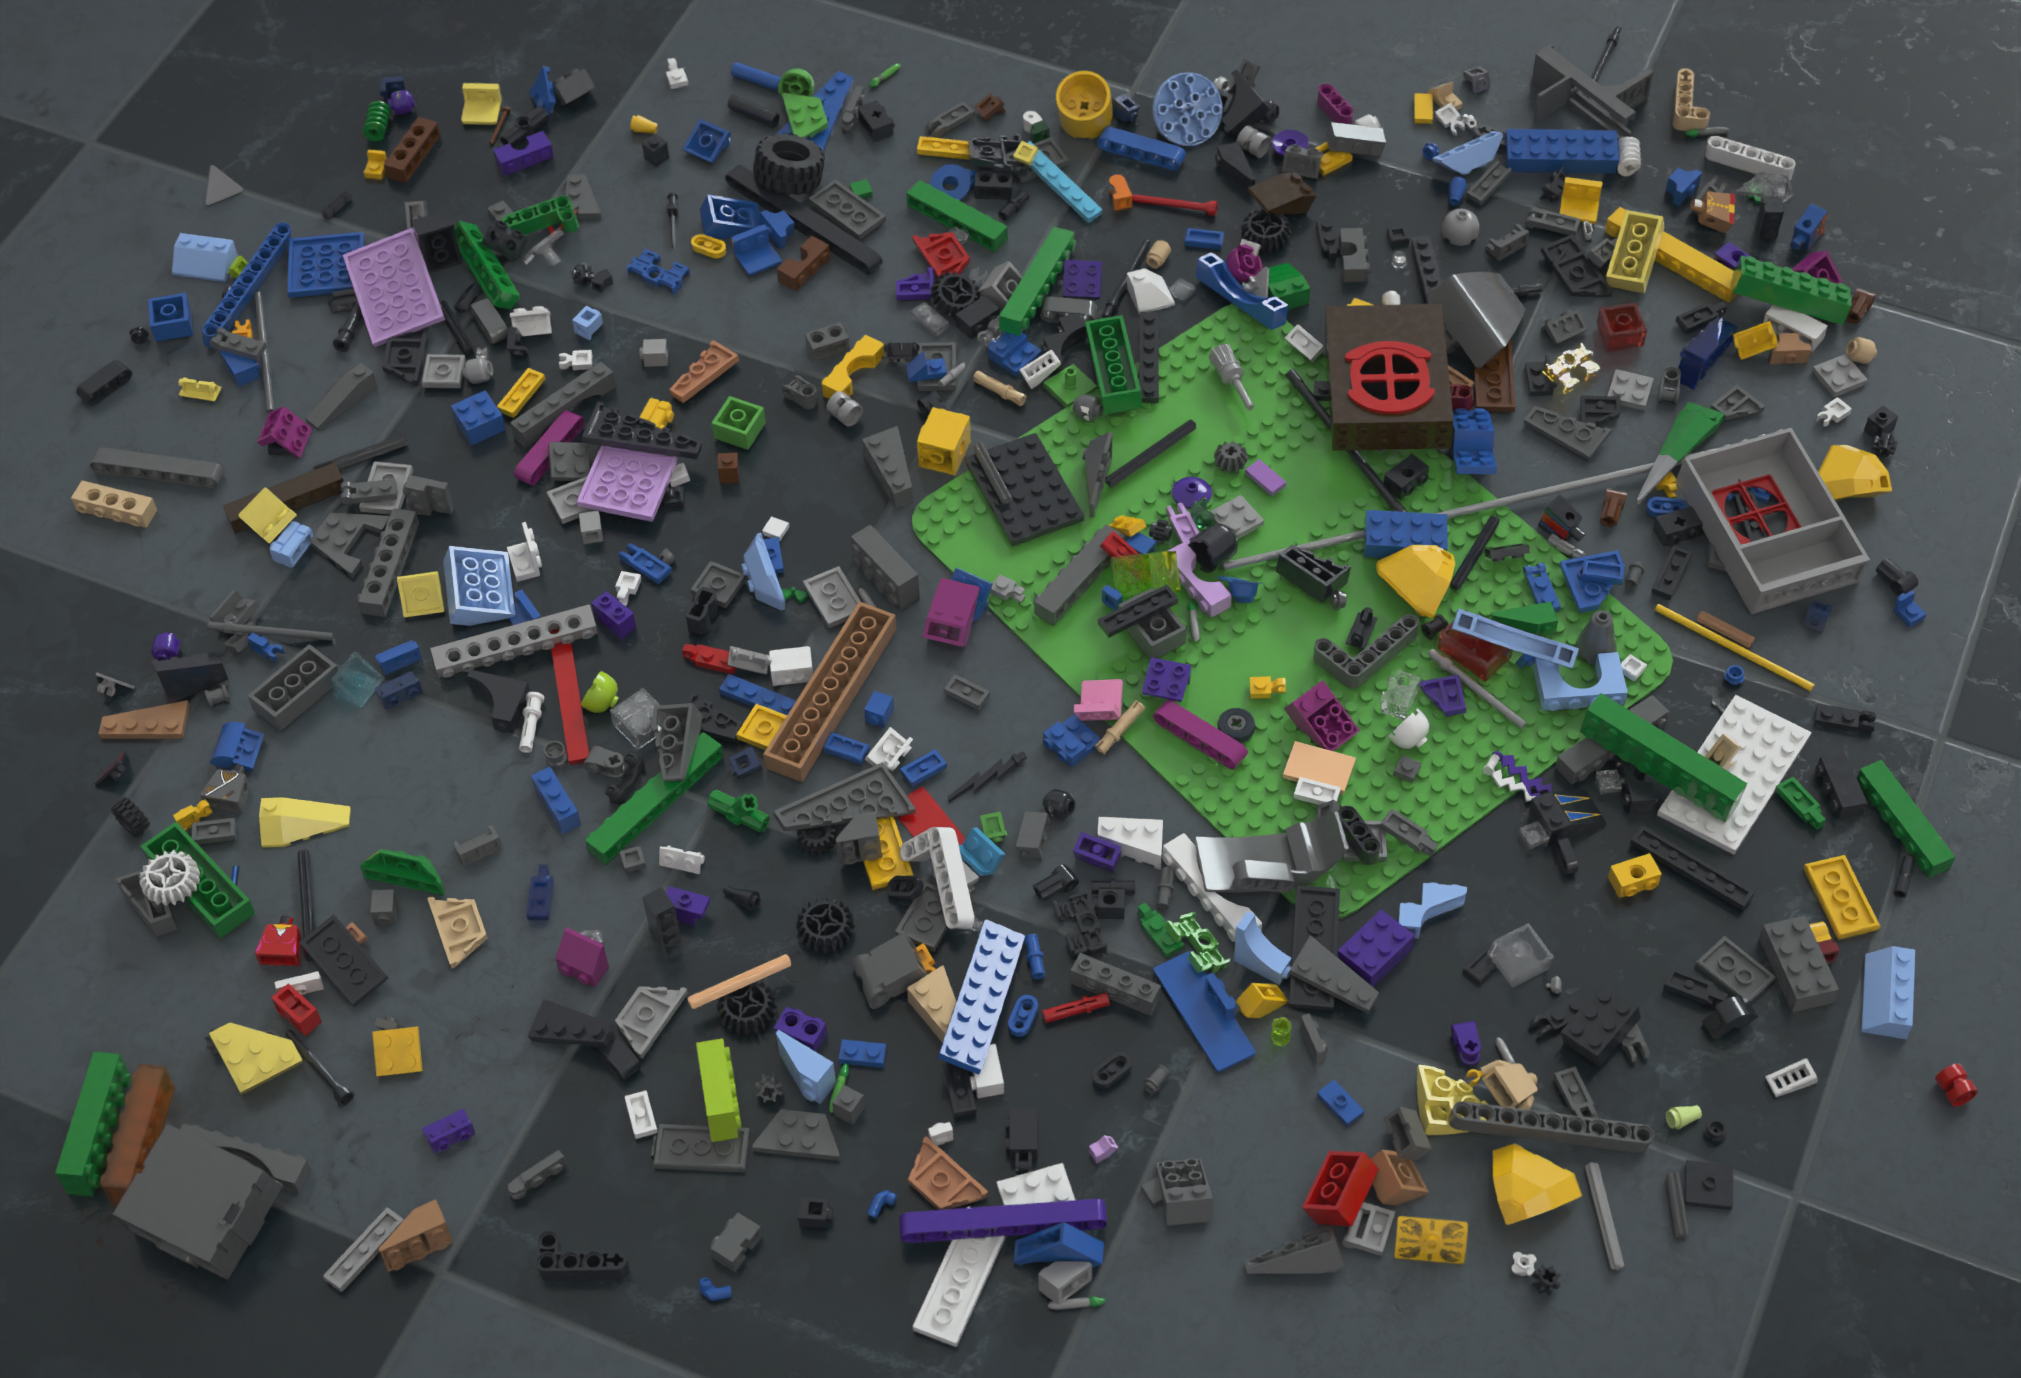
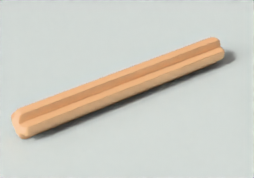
M785 954L689 996V1005L692 1009H695L790 967L791 960Z

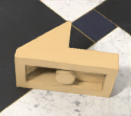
M1453 82L1441 84L1427 90V94L1433 95V100L1440 108L1451 103L1456 110L1462 109L1463 103L1453 93Z
M1723 733L1705 757L1723 769L1728 770L1735 764L1732 759L1741 746L1726 733Z

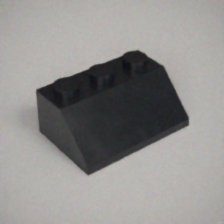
M431 215L411 220L429 274L463 264L453 222Z

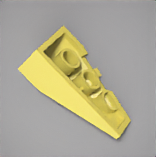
M283 797L261 798L259 813L262 848L285 847L291 845L290 842L299 839L304 841L318 833L327 834L349 827L351 808L350 806Z

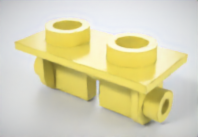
M186 377L179 380V386L182 387L179 396L215 402L222 386H218L214 382L199 381L198 383L196 380Z

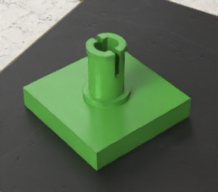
M1074 364L1044 381V388L1065 408L1072 405L1075 398L1081 394L1088 395L1098 389V386Z

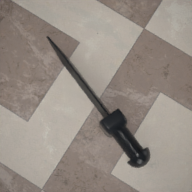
M670 192L667 195L669 200L667 213L671 217V241L673 248L675 217L678 216L676 204L678 195L675 192Z

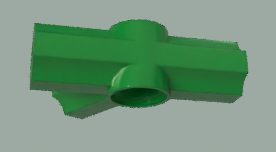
M716 789L710 793L707 800L708 807L724 814L727 820L735 825L742 823L760 833L764 832L768 827L770 816L757 810V798L753 794H744L735 799Z

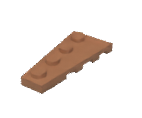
M713 340L709 344L710 348L700 354V359L697 363L693 362L691 364L689 372L683 374L669 389L671 396L684 403L739 362L738 355Z

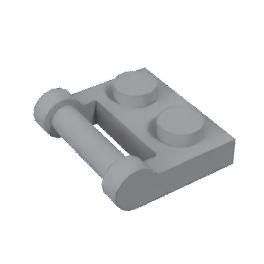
M1363 1202L1353 1225L1349 1226L1347 1235L1343 1237L1342 1245L1347 1248H1357L1382 1256L1395 1212ZM1363 1214H1368L1370 1216L1363 1238H1357L1356 1235Z

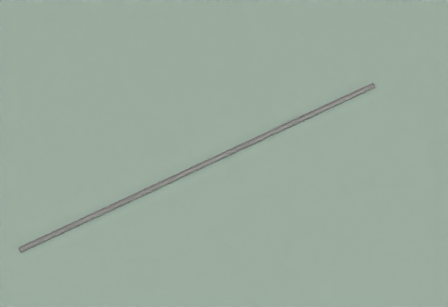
M1705 451L1697 452V453H1693V454H1689V455H1697V454L1704 453ZM1684 459L1681 460L1677 465L1682 464ZM1654 463L1435 514H1447L1448 519L1650 472ZM1364 530L1297 545V547L1311 551L1364 538ZM1287 548L1225 562L1222 565L1223 570L1276 559Z

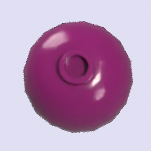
M1241 244L1229 253L1226 259V266L1238 283H1248L1250 276L1255 277L1263 269L1260 257H1255L1252 253L1254 250L1248 245Z

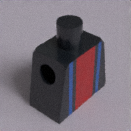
M1560 494L1547 505L1538 524L1541 529L1550 535L1554 534L1564 541L1571 536L1577 542H1580L1586 535L1578 527L1582 516Z

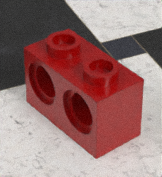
M289 983L271 997L277 1012L302 1035H308L322 1023L317 1009Z

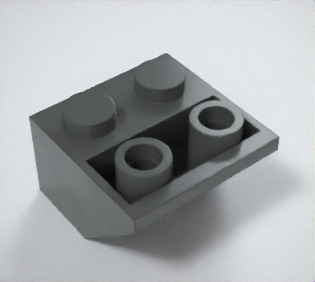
M576 68L552 81L555 101L560 106L595 88L585 68L582 70Z
M875 813L854 817L836 838L840 865L882 858Z

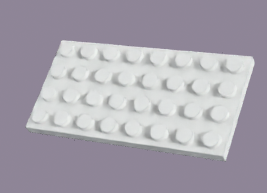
M1737 695L1734 696L1698 750V753L1705 757L1723 733H1726L1741 746L1732 759L1735 764L1727 770L1748 783L1737 808L1728 820L1723 822L1720 819L1714 818L1706 810L1695 806L1685 797L1677 795L1672 790L1657 816L1735 855L1771 799L1776 785L1781 783L1811 735L1810 731Z

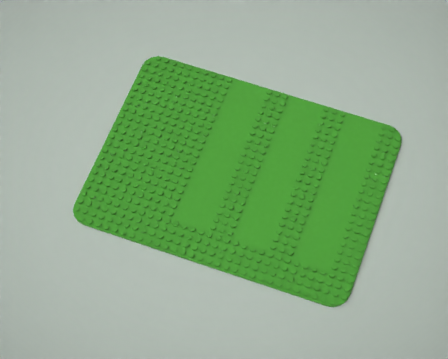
M1233 303L1218 310L1159 348V403H1142L1143 408L1104 414V411H1102V414L1094 421L1077 418L1075 412H1073L1072 404L1019 437L1022 438L1037 433L1083 512L1084 521L1011 546L969 470L925 497L916 506L912 516L914 534L920 543L952 574L955 568H960L991 583L1001 574L1017 582V586L1025 589L1023 595L1026 597L1021 603L1011 597L1005 601L989 593L987 608L1080 698L1083 681L1121 679L1123 681L1121 716L1131 707L1135 700L1138 703L1140 702L1145 707V710L1121 735V738L1223 837L1286 833V828L1299 822L1308 823L1316 820L1318 805L1294 799V792L1298 782L1284 779L1283 773L1295 741L1321 747L1294 724L1284 708L1322 680L1360 730L1333 751L1356 758L1344 795H1339L1337 801L1339 809L1342 806H1352L1364 821H1383L1390 809H1394L1428 831L1427 834L1430 836V840L1438 844L1433 855L1520 791H1510L1508 785L1499 788L1492 776H1487L1483 773V767L1488 763L1493 752L1498 750L1503 755H1514L1515 767L1526 765L1528 779L1533 780L1555 765L1560 754L1585 739L1586 737L1580 733L1589 707L1542 711L1533 671L1535 664L1530 667L1525 665L1521 669L1516 664V661L1523 653L1451 630L1457 609L1491 619L1492 612L1535 605L1536 603L1523 574L1524 566L1530 565L1534 567L1538 563L1545 564L1547 575L1561 606L1560 611L1555 612L1558 619L1556 633L1548 636L1542 635L1541 637L1575 647L1578 636L1592 615L1597 611H1606L1613 618L1617 644L1616 652L1619 654L1620 662L1622 663L1631 654L1647 664L1646 670L1635 682L1624 676L1628 693L1625 705L1621 706L1629 710L1661 686L1669 677L1673 663L1671 651L1667 643L1610 593L1598 610L1579 613L1559 567L1560 561L1569 559L1547 543L1546 539L1505 505L1447 519V552L1454 555L1455 560L1452 579L1489 517L1494 515L1500 521L1460 590L1455 591L1451 589L1449 584L1432 619L1419 615L1403 597L1399 596L1378 575L1376 563L1383 558L1364 557V538L1310 551L1315 553V556L1324 560L1327 558L1332 559L1333 563L1344 567L1346 564L1351 566L1348 583L1340 589L1341 592L1346 593L1347 597L1345 608L1340 610H1334L1330 604V598L1321 603L1275 572L1278 558L1225 571L1221 565L1211 573L1201 571L1200 568L1202 566L1196 561V567L1192 572L1198 579L1205 582L1220 581L1228 591V581L1221 580L1218 576H1229L1250 582L1263 583L1258 585L1257 594L1253 602L1240 603L1231 597V607L1210 618L1206 612L1200 609L1196 600L1189 597L1187 590L1177 583L1175 576L1164 567L1165 552L1181 544L1173 527L1169 541H1164L1162 545L1156 543V554L1149 563L1158 571L1145 586L1118 562L1113 560L1055 625L1035 615L1033 604L1035 597L1046 589L1047 584L1058 576L1062 568H1066L1074 555H1078L1086 542L1089 543L1095 532L1101 530L1105 524L1110 525L1116 517L1121 515L1143 519L1147 527L1139 531V533L1149 537L1152 522L1157 523L1159 519L1169 521L1166 507L1171 506L1175 515L1180 514L1177 510V503L1172 497V489L1177 481L1185 477L1201 478L1211 487V499L1206 505L1196 509L1186 508L1199 532L1214 525L1208 517L1210 511L1239 495H1242L1264 519L1262 527L1237 540V553L1228 561L1288 548L1290 545L1297 546L1364 530L1366 510L1391 511L1390 506L1345 450L1332 451L1331 432L1285 376L1289 370L1295 369L1314 395V381H1327L1326 356L1321 353L1312 363L1286 341L1285 337L1295 328L1288 321H1286L1285 325L1271 330ZM1221 344H1229L1231 346L1236 361L1240 363L1244 370L1241 383L1254 405V408L1250 411L1245 407L1236 388L1232 385H1225L1218 375V370L1209 360L1212 349ZM1138 361L1137 363H1135V369H1136V373H1137V377H1138V381H1139V361ZM1096 389L1095 391L1088 394L1091 396L1098 397L1101 402L1099 389ZM1319 401L1330 415L1329 401ZM1192 419L1196 423L1194 431L1115 486L1109 487L1105 483L1095 516L1090 517L1085 460H1082L1084 448H1088L1091 440L1108 432L1113 433V458L1107 474L1109 476L1188 420ZM1224 441L1227 443L1233 441L1234 444L1241 443V446L1246 448L1248 456L1243 470L1239 469L1237 473L1231 471L1229 474L1227 470L1221 472L1220 467H1216L1214 453L1218 445H1223ZM1437 449L1385 450L1383 453L1378 450H1358L1383 483L1385 473L1410 454H1414L1429 466V478L1424 485H1419L1411 495H1406L1401 500L1394 496L1408 512L1435 514L1497 499L1469 474H1456L1454 462L1445 454L1439 453ZM1259 459L1287 482L1286 487L1273 496L1269 495L1245 474V469ZM1526 543L1530 548V553L1524 554L1522 558L1508 556L1504 557L1505 560L1492 561V559L1485 556L1486 548ZM1106 585L1118 590L1123 595L1122 602L1152 587L1157 590L1165 585H1168L1178 597V604L1170 607V609L1186 628V644L1158 657V659L1192 665L1190 685L1187 684L1183 701L1173 702L1218 729L1217 724L1220 715L1230 708H1241L1251 713L1255 721V730L1248 741L1241 743L1247 749L1248 755L1234 770L1222 765L1156 723L1153 714L1168 699L1142 694L1150 659L1127 630L1108 638L1098 625L1099 618L1114 611L1102 602V589ZM1191 600L1194 601L1197 607L1196 613L1200 638L1197 642L1193 640L1191 635L1190 618L1187 609L1188 603ZM1366 607L1371 608L1373 617L1378 618L1367 646L1404 615L1411 614L1416 616L1419 620L1417 637L1358 688L1347 687L1313 659L1314 644L1319 638L1331 640L1353 658L1364 649L1345 643L1358 612L1361 613ZM1437 614H1441L1447 620L1449 628L1436 634V637L1432 640L1426 638L1421 630V625L1433 620ZM1434 649L1443 657H1448L1452 660L1453 665L1526 721L1527 725L1525 728L1521 729L1461 681L1467 713L1445 716L1425 695L1419 685L1420 681L1453 675L1449 671L1445 672L1440 668L1439 663L1428 656L1429 651ZM1576 656L1572 669L1559 666L1562 679L1574 688L1587 689L1598 683L1595 665L1587 663V660L1583 657ZM1271 676V681L1277 678H1285L1286 693H1271V698H1250V677ZM1419 708L1428 719L1430 725L1429 732L1425 736L1428 740L1419 748L1416 745L1410 749L1398 747L1388 738V735L1390 733L1395 735L1393 731L1412 713L1416 716L1415 710ZM1118 720L1103 721L1112 727ZM1234 723V724H1233V727H1234V726L1240 727V723H1239V724H1235V723ZM1402 755L1422 763L1421 769L1413 783L1393 776ZM1501 761L1497 763L1494 769L1495 771L1501 770L1502 779L1514 777L1515 784L1521 783L1520 774L1509 776L1508 766L1502 768ZM1386 832L1387 862L1366 865L1363 862L1343 861L1342 857L1331 869L1308 886L1340 889L1339 919H1343L1359 911L1431 856L1422 851L1418 852ZM1296 888L1288 892H1280L1295 906Z

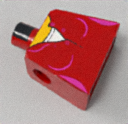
M281 916L279 924H268L265 927L255 951L259 965L301 966V944L299 942L302 938L298 926L292 925V917Z

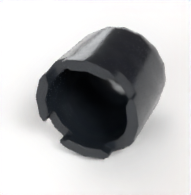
M1220 523L1211 525L1189 539L1190 543L1188 544L1196 554V561L1202 566L1200 570L1206 573H1211L1223 565L1238 550L1236 533L1228 526Z

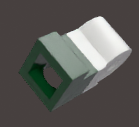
M1028 111L1024 113L1023 128L1026 132L1030 133V141L1033 144L1050 138L1049 127L1036 112Z

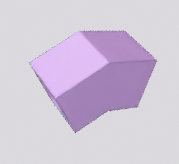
M1104 1135L1096 1143L1089 1146V1153L1095 1162L1098 1163L1113 1154L1118 1149V1146L1112 1137Z

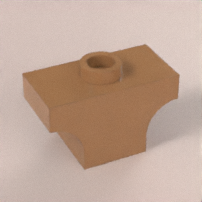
M1798 333L1778 334V347L1770 350L1769 364L1808 363L1811 353L1810 344L1803 343L1799 339Z

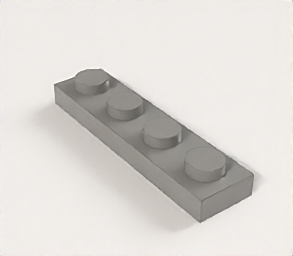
M387 1207L323 1275L324 1280L342 1293L380 1252L379 1248L404 1219Z

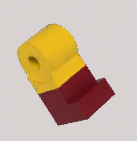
M1824 922L1809 924L1823 956L1828 955L1825 957L1826 962H1835L1840 949L1837 943H1833Z

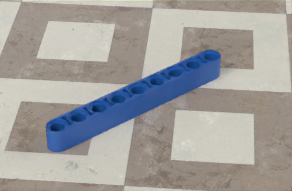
M281 222L274 226L204 324L202 336L203 344L206 347L213 348L209 342L212 337H216V332L220 327L227 331L231 329L253 298L254 293L258 291L289 247V238H291V227L289 224Z

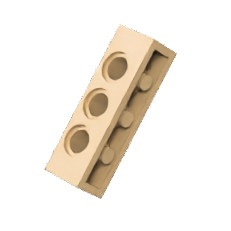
M81 481L71 497L75 509L80 513H89L100 518L105 517L116 522L129 523L133 526L147 528L157 512L154 500L151 497L86 481Z

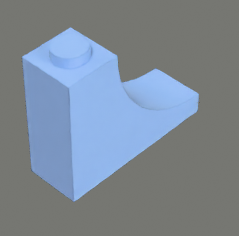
M1247 911L1236 927L1234 961L1280 985L1283 979L1287 980L1290 976L1289 971L1292 958L1281 952L1267 940L1257 925L1255 914Z

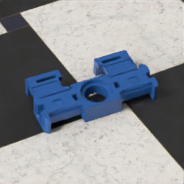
M647 249L643 251L638 260L637 257H634L631 260L632 264L627 265L626 268L629 275L631 272L641 275L643 281L658 288L660 285L671 288L672 294H675L682 286L684 275L690 274L689 267L674 262L672 264L673 268L666 272L665 269L653 264L655 261H661L660 255ZM652 273H659V276L656 278L650 277Z

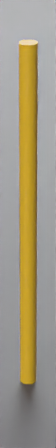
M1660 604L1655 608V611L1802 688L1810 692L1812 691L1815 684Z

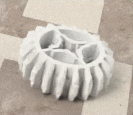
M174 850L170 854L164 851L162 856L156 854V859H148L149 865H144V872L140 873V886L143 894L151 902L154 901L157 905L163 902L166 907L170 902L176 905L178 900L184 902V897H191V891H197L196 885L200 883V872L196 862L189 855L185 856L182 851L178 854Z

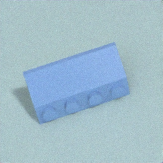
M1892 946L1865 954L1861 1032L1907 1039L1913 1024L1914 949Z

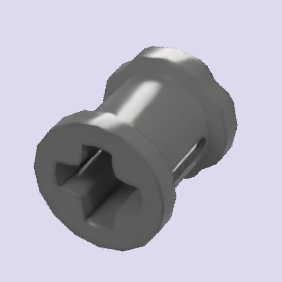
M224 684L218 689L204 691L210 708L214 704L223 701L230 702Z

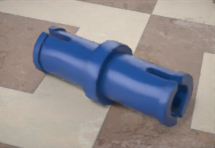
M1029 934L1024 938L1027 948L1026 959L1030 963L1032 978L1041 979L1046 975L1042 962L1044 955L1040 951L1038 935Z

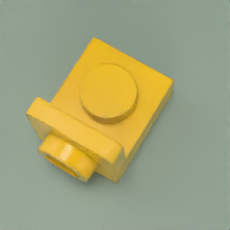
M368 150V163L364 170L365 178L382 180L385 174L384 162L387 159L386 153L384 151Z

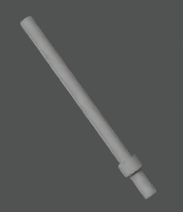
M1434 649L1429 651L1428 656L1439 663L1440 668L1445 672L1449 671L1453 675L1459 674L1461 682L1521 729L1525 728L1527 725L1526 721L1453 665L1452 660L1448 657H1443Z

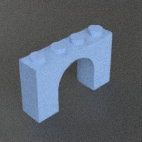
M1618 652L1597 654L1595 669L1598 683L1587 689L1574 688L1568 685L1562 679L1558 665L1536 658L1533 671L1542 711L1590 707L1600 693L1620 705H1625L1628 692Z

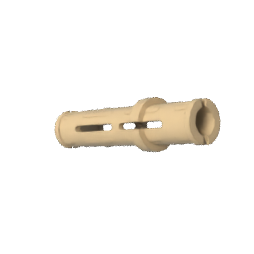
M977 371L973 376V382L1001 395V398L1004 400L1008 399L1019 406L1024 404L1026 399L1023 398H1026V395L1016 391L1011 385L1007 386L981 371Z
M1135 700L1119 720L1106 730V734L1095 745V748L1105 755L1109 748L1121 739V735L1145 710V707Z

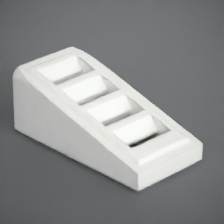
M1051 349L1021 368L1020 372L1030 388L1033 389L1059 367L1061 362Z
M1807 1058L1765 1076L1775 1097L1818 1082L1817 1076ZM1803 1070L1807 1077L1803 1078L1799 1071ZM1793 1073H1795L1798 1078V1081L1796 1082L1794 1081L1791 1075ZM1787 1076L1791 1084L1787 1085L1783 1077ZM1779 1079L1783 1088L1779 1089L1774 1080Z

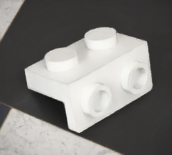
M890 727L869 752L865 760L872 766L883 762L887 769L893 772L900 763L897 759L901 755L904 757L912 748L909 744L913 739L911 737L907 740Z

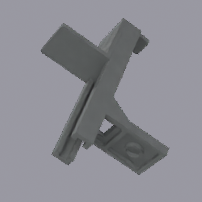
M1549 44L1535 55L1532 81L1544 91L1537 95L1533 121L1538 122L1565 104H1568L1600 130H1617V140L1622 137H1631L1632 132L1616 119L1625 124L1627 119L1633 120L1635 118L1636 112L1632 109L1649 98L1654 72L1648 68L1623 84L1601 86L1556 52L1554 45ZM1578 89L1581 90L1583 93H1585L1587 96H1589L1592 100H1594V101H1595L1596 103H1598L1600 106H1602L1605 110L1601 109L1599 106H1597L1595 103H1593L1590 99H1588L1586 96H1584L1582 93H1580V92L1578 91Z

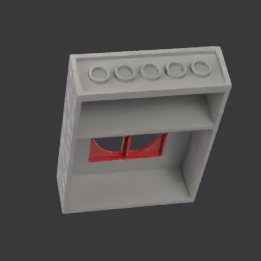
M1792 428L1780 429L1771 434H1762L1757 438L1744 439L1736 444H1727L1715 450L1710 449L1704 453L1689 455L1684 458L1676 483L1689 506L1694 508L1702 521V529L1710 543L1712 542L1715 547V552L1721 562L1724 563L1728 575L1751 614L1860 582L1870 559ZM1756 487L1764 489L1773 495L1779 503L1759 509L1755 506L1746 488ZM1737 491L1741 494L1743 501L1750 511L1738 516L1727 517L1724 508L1725 500L1731 492ZM1784 511L1787 516L1786 530L1784 533L1773 536L1762 516ZM1743 520H1755L1758 522L1761 532L1763 533V527L1769 537L1750 542V539L1738 533L1732 525L1741 523Z

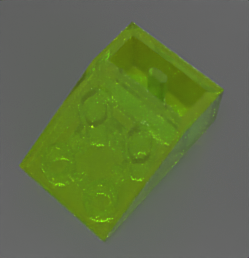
M1176 551L1111 558L1114 589L1118 590L1123 597L1136 596L1152 587L1157 590L1165 585H1168L1173 592L1180 591Z

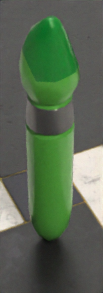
M900 64L891 66L879 76L873 78L868 86L871 88L878 86L880 82L897 72L901 67Z

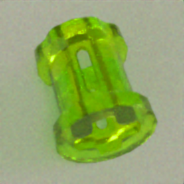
M1279 1017L1272 1023L1271 1040L1278 1046H1283L1290 1041L1292 1024L1288 1019Z

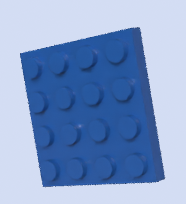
M364 232L289 238L287 288L289 298L333 294L335 291L354 289L343 255L365 246Z

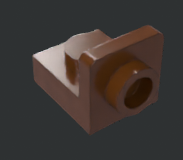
M992 93L974 106L986 121L999 110L1003 114L1006 113L1003 108L1004 102L999 96L995 98Z

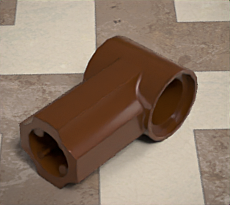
M1860 288L1856 289L1851 300L1852 307L1846 317L1849 323L1861 322L1866 311L1872 307L1876 294Z
M1607 489L1600 519L1604 526L1610 528L1617 526L1627 493Z

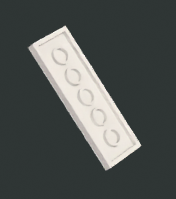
M1006 1236L952 1240L915 1320L913 1331L957 1347Z

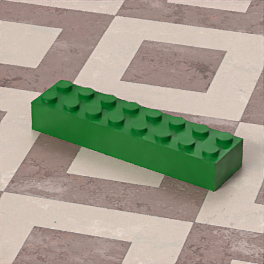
M1602 693L1598 695L1587 709L1580 733L1586 738L1600 744L1605 750L1613 752L1623 761L1635 765L1639 771L1653 777L1658 783L1669 787L1677 795L1690 800L1695 806L1706 810L1716 819L1726 822L1739 805L1748 784Z

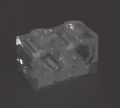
M1397 669L1394 677L1390 676L1388 680L1387 692L1383 691L1379 703L1382 704L1381 712L1405 720L1419 691L1421 677Z

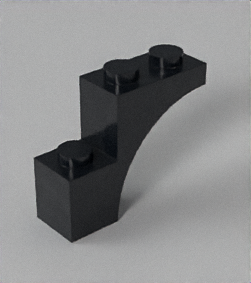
M1081 313L1059 318V326L1056 327L1057 334L1043 337L1042 354L1052 349L1061 362V365L1053 371L1055 375L1063 370L1062 358L1065 352L1073 344L1086 339V325Z

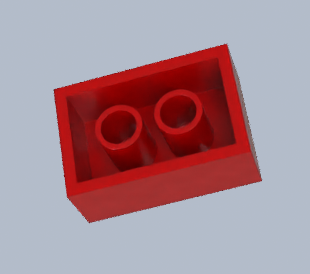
M1329 1151L1302 1209L1316 1224L1352 1226L1379 1170L1365 1152Z

